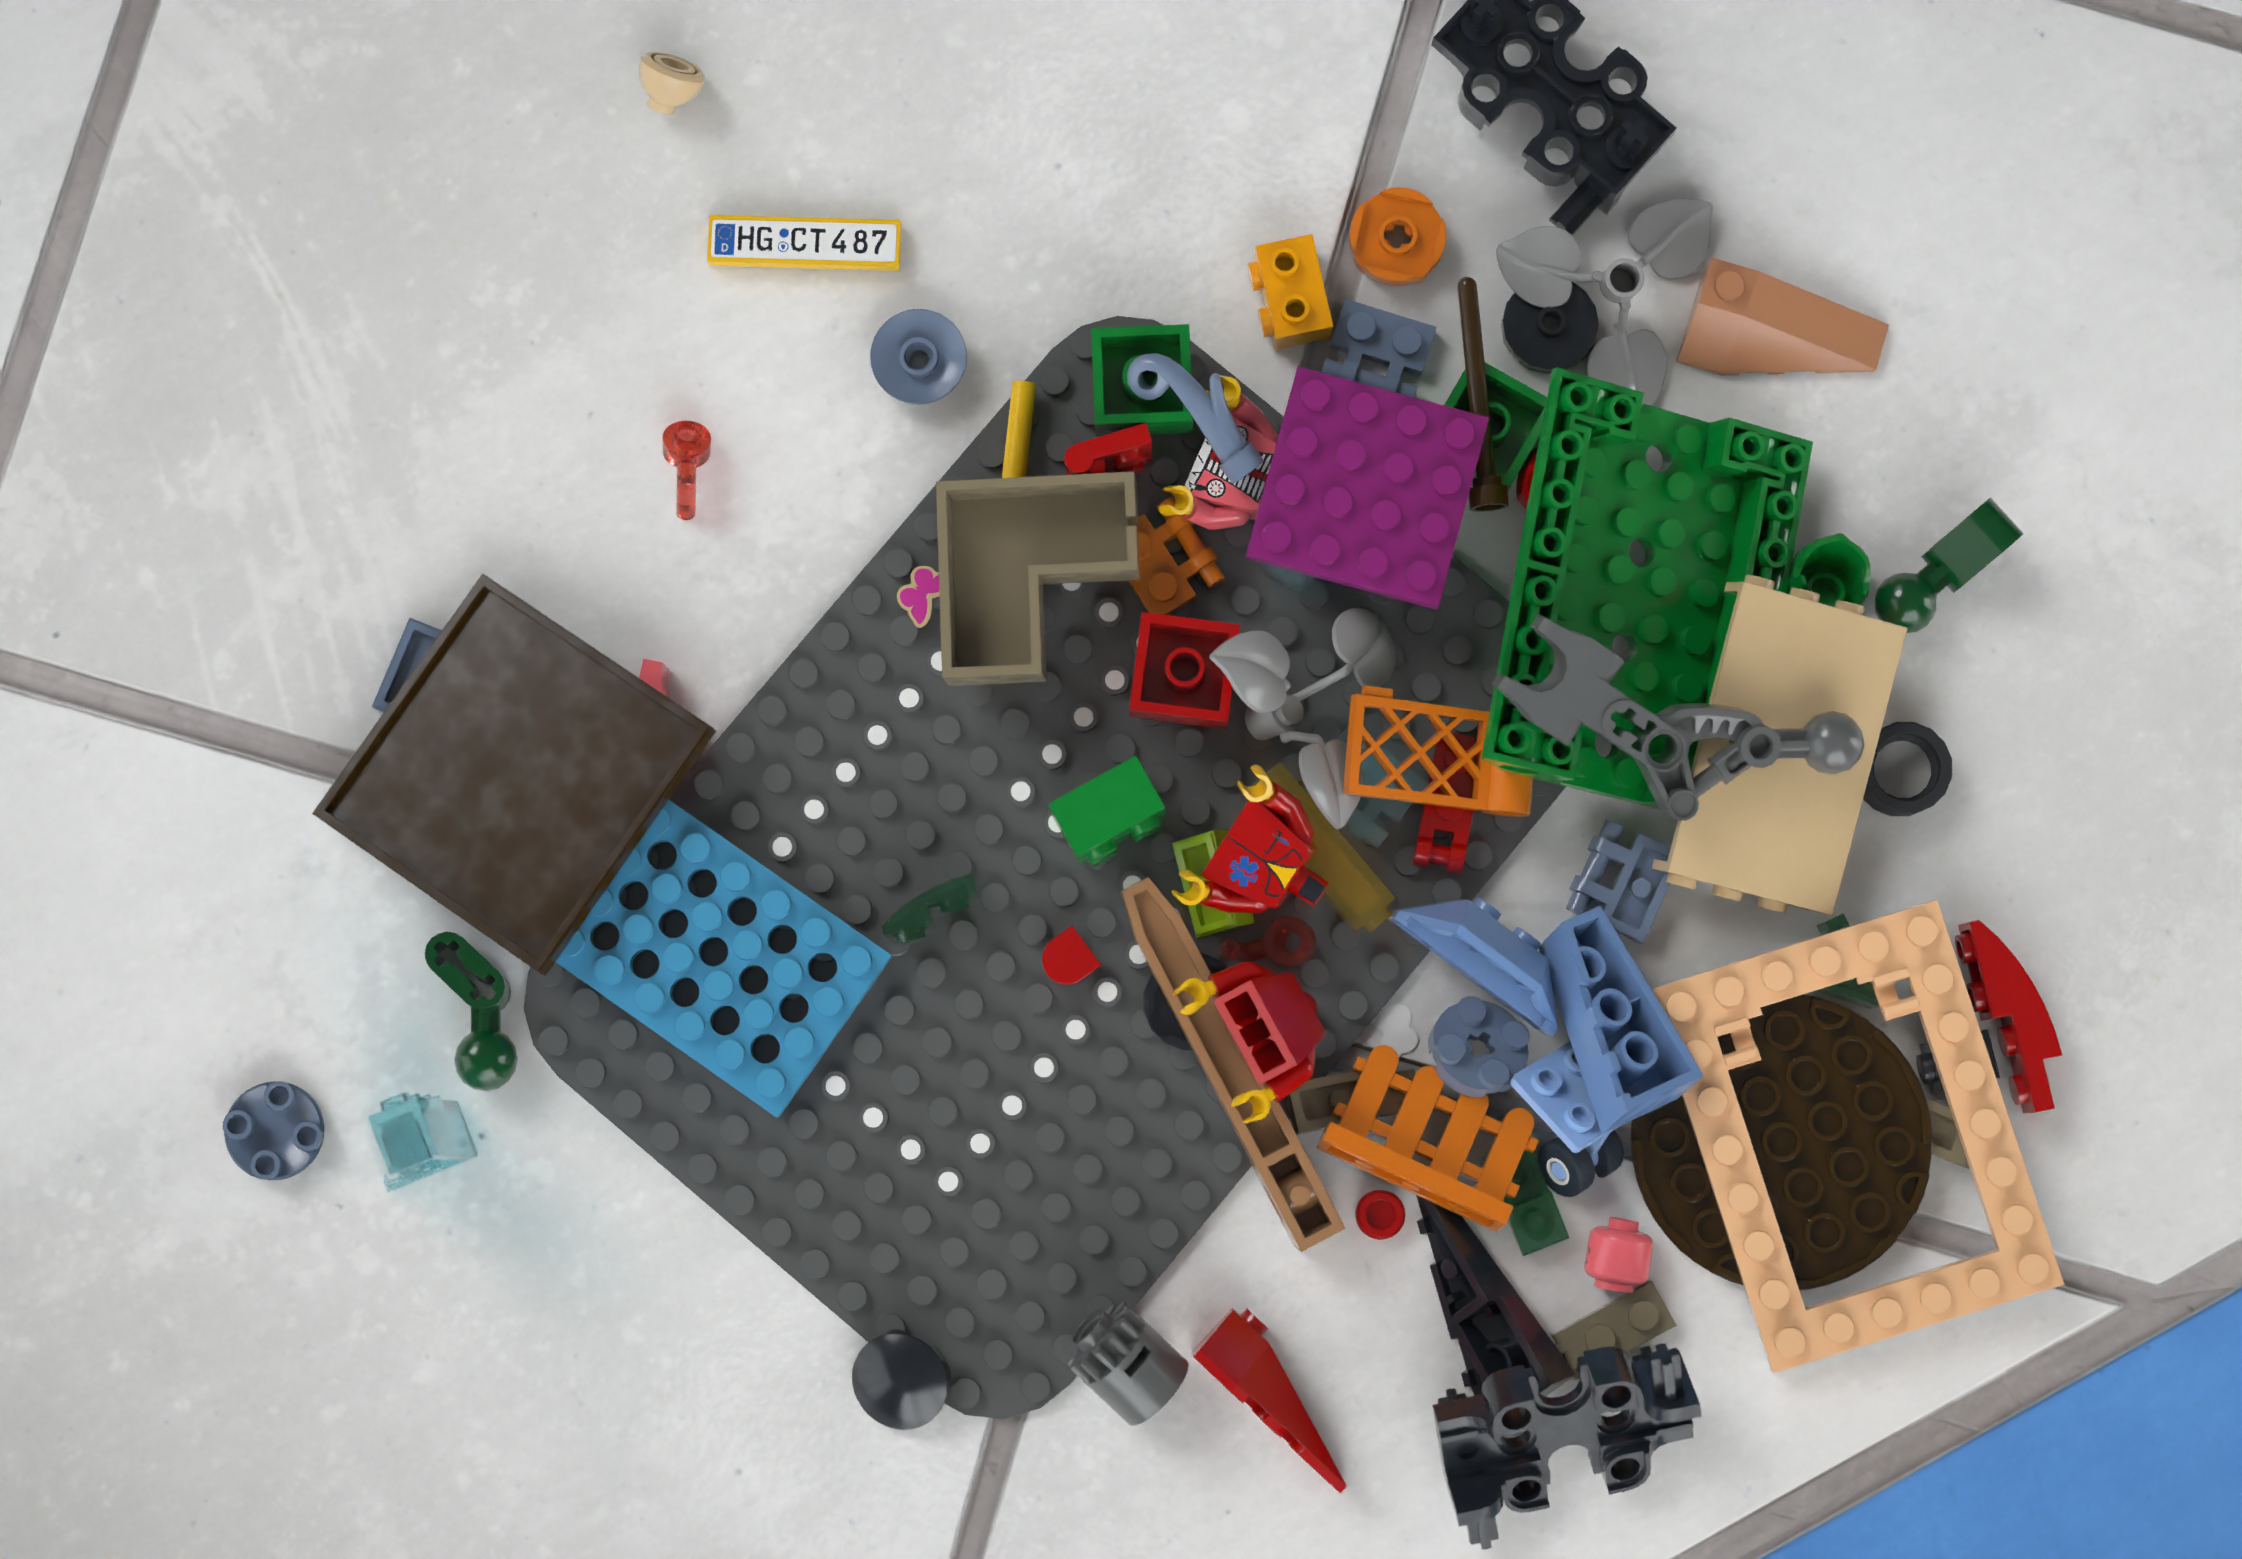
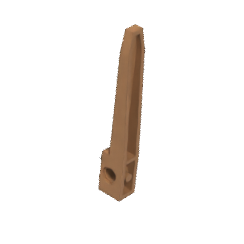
M1149 877L1122 890L1121 894L1135 941L1250 1158L1249 1161L1294 1247L1302 1252L1345 1229V1226L1280 1103L1272 1100L1268 1115L1263 1119L1250 1123L1242 1122L1250 1117L1253 1112V1106L1249 1100L1239 1106H1231L1235 1096L1251 1090H1262L1265 1087L1263 1083L1259 1085L1215 1006L1213 1000L1217 998L1214 995L1210 996L1206 1004L1191 1015H1184L1180 1012L1184 1007L1195 1002L1194 997L1186 991L1174 996L1173 992L1189 978H1198L1203 982H1207L1208 976L1211 975L1181 916Z

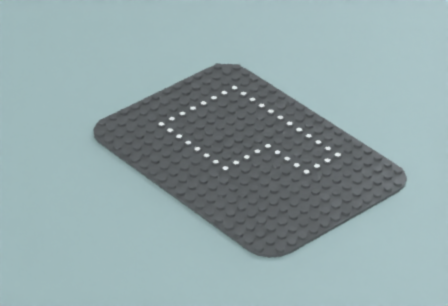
M1114 316L1080 326L1050 350L1025 380L1036 384L1026 477L1066 475L1067 468L1064 461L1066 450L1076 443L1096 438L1091 328L1155 326L1163 324L1152 319ZM1190 340L1191 376L1200 383L1205 391H1210L1209 379L1214 373L1236 379L1240 385L1241 393L1262 410L1279 435L1284 416ZM1011 397L939 481L1002 478ZM1194 419L1193 433L1150 435L1152 440V462L1145 463V470L1135 474L1138 488L1139 517L1145 514L1154 530L1166 523L1157 506L1162 501L1173 496L1172 493L1165 492L1163 490L1164 487L1185 486L1205 440L1204 434ZM935 485L684 777L669 799L892 955L888 964L781 1116L776 1118L556 962L546 976L530 967L525 993L524 1013L533 1046L561 1080L867 1342L885 1335L893 1329L904 1331L907 1335L922 1340L950 1368L951 1378L948 1382V1393L944 1404L964 1415L1006 1419L1042 1408L1074 1381L1077 1375L1066 1364V1361L1073 1355L1070 1352V1349L1074 1346L1071 1340L1078 1326L1094 1311L1103 1309L1107 1312L1110 1306L1114 1305L1117 1308L1122 1302H1125L1133 1310L1252 1166L1249 1161L1250 1158L1193 1050H1181L1164 1043L1149 1027L1143 1012V990L1152 971L1135 941L1121 891L1149 877L1181 916L1200 953L1221 960L1228 968L1248 961L1272 970L1275 975L1291 972L1298 980L1303 991L1311 994L1317 1004L1316 1015L1325 1032V1036L1315 1046L1316 1059L1314 1072L1310 1079L1325 1077L1430 952L1429 949L1386 918L1391 909L1457 899L1472 901L1566 786L1533 779L1530 816H1500L1474 810L1461 874L1446 871V866L1428 863V866L1424 867L1412 864L1423 804L1361 796L1345 826L1336 830L1315 804L1301 777L1299 753L1304 746L1311 743L1300 741L1283 743L1280 735L1263 741L1254 738L1248 731L1245 723V712L1248 706L1241 700L1233 687L1227 729L1129 717L1142 612H1147L1128 581L1043 585L1047 682L948 686L942 678L940 597L932 598L930 619L921 628L914 625L908 611L904 610L897 600L898 590L902 586L911 583V573L916 567L929 566L936 572H939ZM1249 519L1242 526L1218 530H1208L1197 524L1192 526L1205 547L1211 546L1219 558L1216 564L1225 576V579L1217 585L1208 588L1200 574L1191 578L1188 582L1197 595L1196 599L1170 615L1240 624L1239 634L1258 630L1265 631L1276 637L1286 649L1290 660V668L1285 677L1291 686L1286 691L1287 694H1295L1338 671L1347 664L1341 660L1335 651L1332 641V627L1334 621L1342 612L1359 607L1376 613L1378 618L1386 624L1392 635L1396 651L1395 667L1390 679L1380 687L1393 689V699L1490 712L1494 686L1491 684L1497 674L1510 601L1454 555H1452L1439 607L1435 610L1246 559L1255 520ZM1176 537L1164 544L1178 566L1190 559ZM1353 672L1300 701L1303 706L1304 715L1294 731L1320 735L1324 743L1333 739H1339L1347 744L1351 695L1361 694L1362 686L1356 680ZM1365 707L1363 726L1375 740L1391 724L1379 709ZM1394 711L1399 719L1406 713ZM1416 714L1405 724V727L1420 746L1437 732L1425 715ZM1440 717L1444 724L1451 720V718ZM1462 720L1450 732L1477 737L1478 722ZM1397 732L1379 746L1395 768L1412 754ZM1363 742L1361 746V751L1366 748ZM1435 744L1428 751L1425 752L1431 761L1433 759ZM1372 754L1360 763L1364 775V785L1375 786L1387 775ZM1136 755L1165 806V818L1160 820L1161 829L1140 842L1135 843L1131 836L1116 844L1118 853L1097 866L1092 867L1089 860L1079 865L1054 821L1048 804ZM1418 760L1400 774L1412 791L1421 792L1428 784L1429 774ZM1259 765L1263 768L1271 782L1277 783L1301 801L1314 829L1312 842L1318 847L1306 867L1330 883L1314 907L1290 892L1281 906L1275 909L1269 907L1263 913H1252L1254 918L1253 924L1196 938L1188 905L1180 902L1172 894V890L1185 893L1172 843L1212 830H1230L1248 802L1237 782L1240 780L1247 787L1258 784L1260 779L1253 773L1250 767ZM1393 781L1386 786V788L1398 789ZM1434 831L1432 843L1450 847L1453 834ZM668 842L657 844L650 854L652 865L659 870L670 868L677 858L675 847ZM709 870L696 872L690 881L692 893L699 898L710 896L717 886L716 877ZM634 882L624 888L622 902L627 909H640L647 902L648 891L644 884ZM749 898L736 900L730 908L731 920L739 926L750 924L757 914L756 905ZM680 910L668 912L663 917L661 923L663 933L669 938L682 936L688 927L686 915ZM610 922L600 924L593 934L594 944L603 951L615 947L619 940L618 928ZM1072 925L1101 966L1076 984L1061 985L1051 980L1045 973L1042 965V954L1046 945L1052 939ZM780 926L771 933L770 946L776 953L786 954L794 949L797 943V935L793 928ZM720 938L708 940L701 950L703 961L708 966L722 964L728 956L727 944ZM646 950L636 955L633 961V970L639 978L647 979L657 973L659 959L653 951ZM829 954L817 955L810 963V974L818 982L831 980L837 972L836 960ZM752 966L746 969L741 978L743 989L748 994L753 995L764 991L768 985L767 972L760 966ZM690 978L678 981L673 988L675 1002L681 1007L693 1005L699 997L698 984ZM800 994L788 996L781 1006L783 1017L791 1023L802 1021L809 1010L807 1000ZM729 1006L718 1009L713 1016L714 1029L721 1035L732 1034L740 1023L738 1012ZM762 1035L753 1044V1055L760 1063H770L779 1055V1042L772 1035ZM1285 1097L1281 1101H1279V1103L1283 1108L1288 1120H1290L1291 1118Z

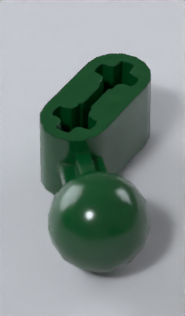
M1990 497L1921 556L1927 565L1917 574L1897 573L1882 582L1875 595V612L1879 620L1906 627V633L1917 632L1925 628L1934 617L1937 595L1948 586L1955 593L2024 533Z
M453 932L438 933L426 945L424 954L426 963L442 981L471 1007V1033L464 1037L456 1048L454 1058L456 1073L463 1083L475 1090L489 1091L498 1089L510 1080L516 1071L518 1060L515 1045L507 1035L501 1032V1010L508 1004L511 994L509 983L463 937ZM447 947L452 951L457 950L456 955L460 959L459 961L480 981L483 980L486 984H491L496 980L491 986L496 993L494 997L490 1000L484 996L478 998L480 993L476 985L455 965L452 966L448 962L444 963L445 959L441 955L442 951Z

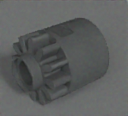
M1122 1302L1117 1308L1114 1305L1110 1306L1107 1312L1103 1309H1098L1091 1313L1074 1332L1071 1340L1074 1346L1070 1349L1073 1355L1066 1361L1070 1369L1131 1426L1145 1422L1167 1404L1184 1381L1189 1367L1188 1361L1125 1302Z

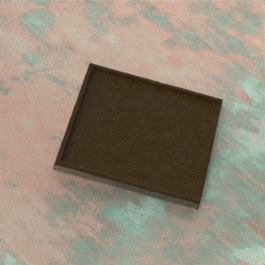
M482 573L312 814L538 973L546 976L714 736L716 730Z

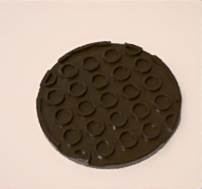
M1802 994L1761 1007L1763 1015L1748 1019L1751 1026V1034L1758 1047L1761 1060L1730 1069L1728 1072L1799 1290H1809L1838 1282L1863 1270L1880 1258L1898 1240L1897 1238L1906 1228L1914 1213L1916 1214L1925 1194L1930 1177L1933 1132L1927 1100L1919 1079L1908 1060L1890 1038L1867 1019L1851 1009L1833 1001ZM1730 1033L1717 1037L1723 1055L1736 1051ZM1681 1095L1678 1099L1632 1120L1630 1146L1636 1181L1653 1219L1681 1252L1712 1274L1730 1282L1743 1285Z

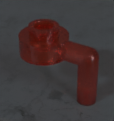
M686 420L669 425L664 430L662 436L663 456L669 464L677 467L676 515L682 520H690L695 517L696 468L705 464L711 455V435L708 429L700 423Z
M1283 916L1270 923L1265 931L1264 938L1245 943L1232 939L1226 940L1221 945V954L1226 959L1240 963L1270 957L1278 964L1295 967L1304 964L1312 957L1316 948V936L1314 930L1306 921L1293 916ZM1296 933L1300 938V945L1296 950L1289 951L1285 946L1286 938L1290 934Z

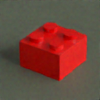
M1142 612L1129 717L1227 729L1232 685L1224 672L1209 656L1225 641L1239 635L1240 624Z

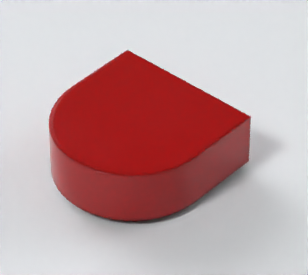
M1072 925L1052 939L1046 945L1042 954V965L1045 973L1051 980L1061 985L1076 984L1101 966Z

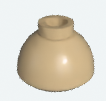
M649 52L641 56L639 76L642 87L649 96L647 105L653 110L664 114H674L676 106L687 103L694 98L705 82L706 78L701 69L683 58L663 52Z

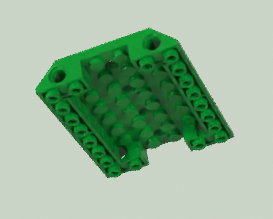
M1558 367L1553 368L1496 676L1498 673H1501L1514 681L1529 686L1541 683L1550 675L1555 662L1553 649L1544 638L1530 627L1539 614L1563 628L1596 640L1610 651H1612L1614 638L1617 635L1622 636L1628 644L1629 651L1624 660L1625 662L1610 685L1652 714H1657L1672 704H1708L1737 596L1724 592L1726 582H1744L1746 575H1753L1774 581L1773 590L1787 594L1813 441L1730 417L1709 423L1643 404L1644 392ZM1650 446L1657 448L1662 456V466L1658 472L1652 470L1646 461V453ZM1634 540L1640 542L1645 549V560L1640 567L1635 565L1629 556V548ZM1494 687L1481 759L1504 772L1660 809L1634 758L1613 744L1610 753L1605 758L1600 756L1595 748L1597 733L1584 724L1581 725L1569 745L1566 746L1525 719L1518 709ZM1617 711L1610 718L1617 726L1629 732L1636 726L1621 717ZM1664 734L1657 735L1651 740L1648 750L1650 757H1655L1663 751L1665 747ZM1699 739L1690 744L1687 757L1690 771Z

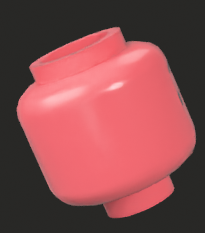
M1609 1217L1608 1226H1597L1590 1231L1584 1269L1590 1277L1595 1278L1594 1286L1607 1290L1633 1293L1634 1285H1641L1647 1281L1652 1258L1653 1240L1649 1235L1638 1231V1221Z

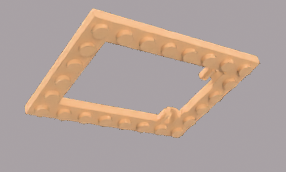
M1932 900L1651 988L1704 1075L1682 1097L1769 1366L1773 1373L2065 1285L1938 900ZM1856 978L1858 985L1872 981V986L1885 1021L1918 1011L1996 1249L1805 1307L1728 1070L1761 1060L1748 1020L1763 1015L1761 1007ZM1907 978L1913 996L1900 1000L1894 982ZM1730 1033L1736 1051L1723 1055L1717 1037Z

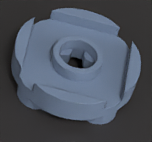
M1467 996L1462 998L1458 1004L1447 1008L1440 1015L1430 1032L1428 1049L1429 1054L1432 1051L1433 1059L1437 1064L1435 1071L1447 1086L1469 1097H1484L1486 1093L1499 1092L1500 1094L1512 1087L1510 1080L1513 1075L1524 1069L1527 1065L1529 1055L1527 1043L1530 1036L1526 1026L1517 1021L1504 1008L1475 996ZM1467 1040L1482 1041L1489 1049L1490 1054L1483 1053L1480 1057L1474 1056L1471 1053L1473 1046Z

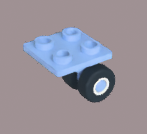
M1570 1041L1513 1075L1510 1085L1558 1136L1544 1144L1539 1150L1537 1157L1539 1172L1550 1189L1561 1196L1574 1197L1592 1185L1595 1173L1599 1178H1604L1621 1166L1624 1159V1149L1620 1137L1615 1131L1616 1128L1606 1133H1601Z

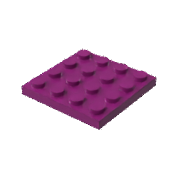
M1297 366L1245 558L1437 610L1489 417Z

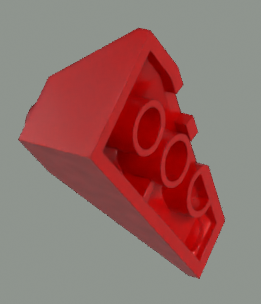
M1231 1308L1192 1350L1193 1357L1241 1403L1245 1402L1252 1408L1251 1410L1267 1427L1280 1438H1284L1289 1443L1288 1445L1307 1464L1341 1493L1347 1485L1270 1343L1262 1336L1268 1328L1247 1308L1241 1315Z

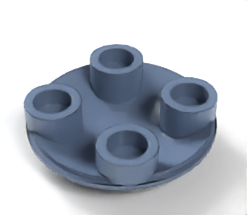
M282 1081L266 1082L248 1089L234 1102L223 1120L225 1143L231 1158L244 1172L263 1180H283L299 1174L317 1157L324 1140V1119L316 1101L300 1087Z

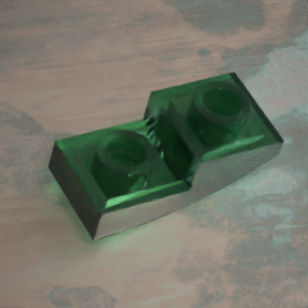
M968 874L939 884L906 903L882 925L884 936L887 939L896 937L898 945L925 939V930L935 928L931 908L939 906L941 914L951 913L969 908L968 899L978 897L973 875Z
M1524 1150L1511 1182L1520 1186L1518 1192L1513 1199L1507 1196L1503 1199V1202L1514 1206L1507 1222L1523 1256L1569 1238L1535 1153Z

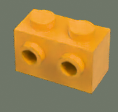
M1313 234L1257 245L1255 247V261L1249 262L1247 265L1252 290H1261L1265 308L1258 309L1263 337H1272L1274 350L1331 338L1333 323Z

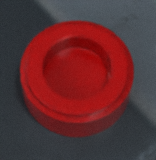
M1373 1190L1366 1193L1358 1201L1355 1209V1220L1359 1229L1365 1235L1373 1239L1384 1240L1395 1236L1403 1227L1405 1208L1401 1200L1392 1192Z

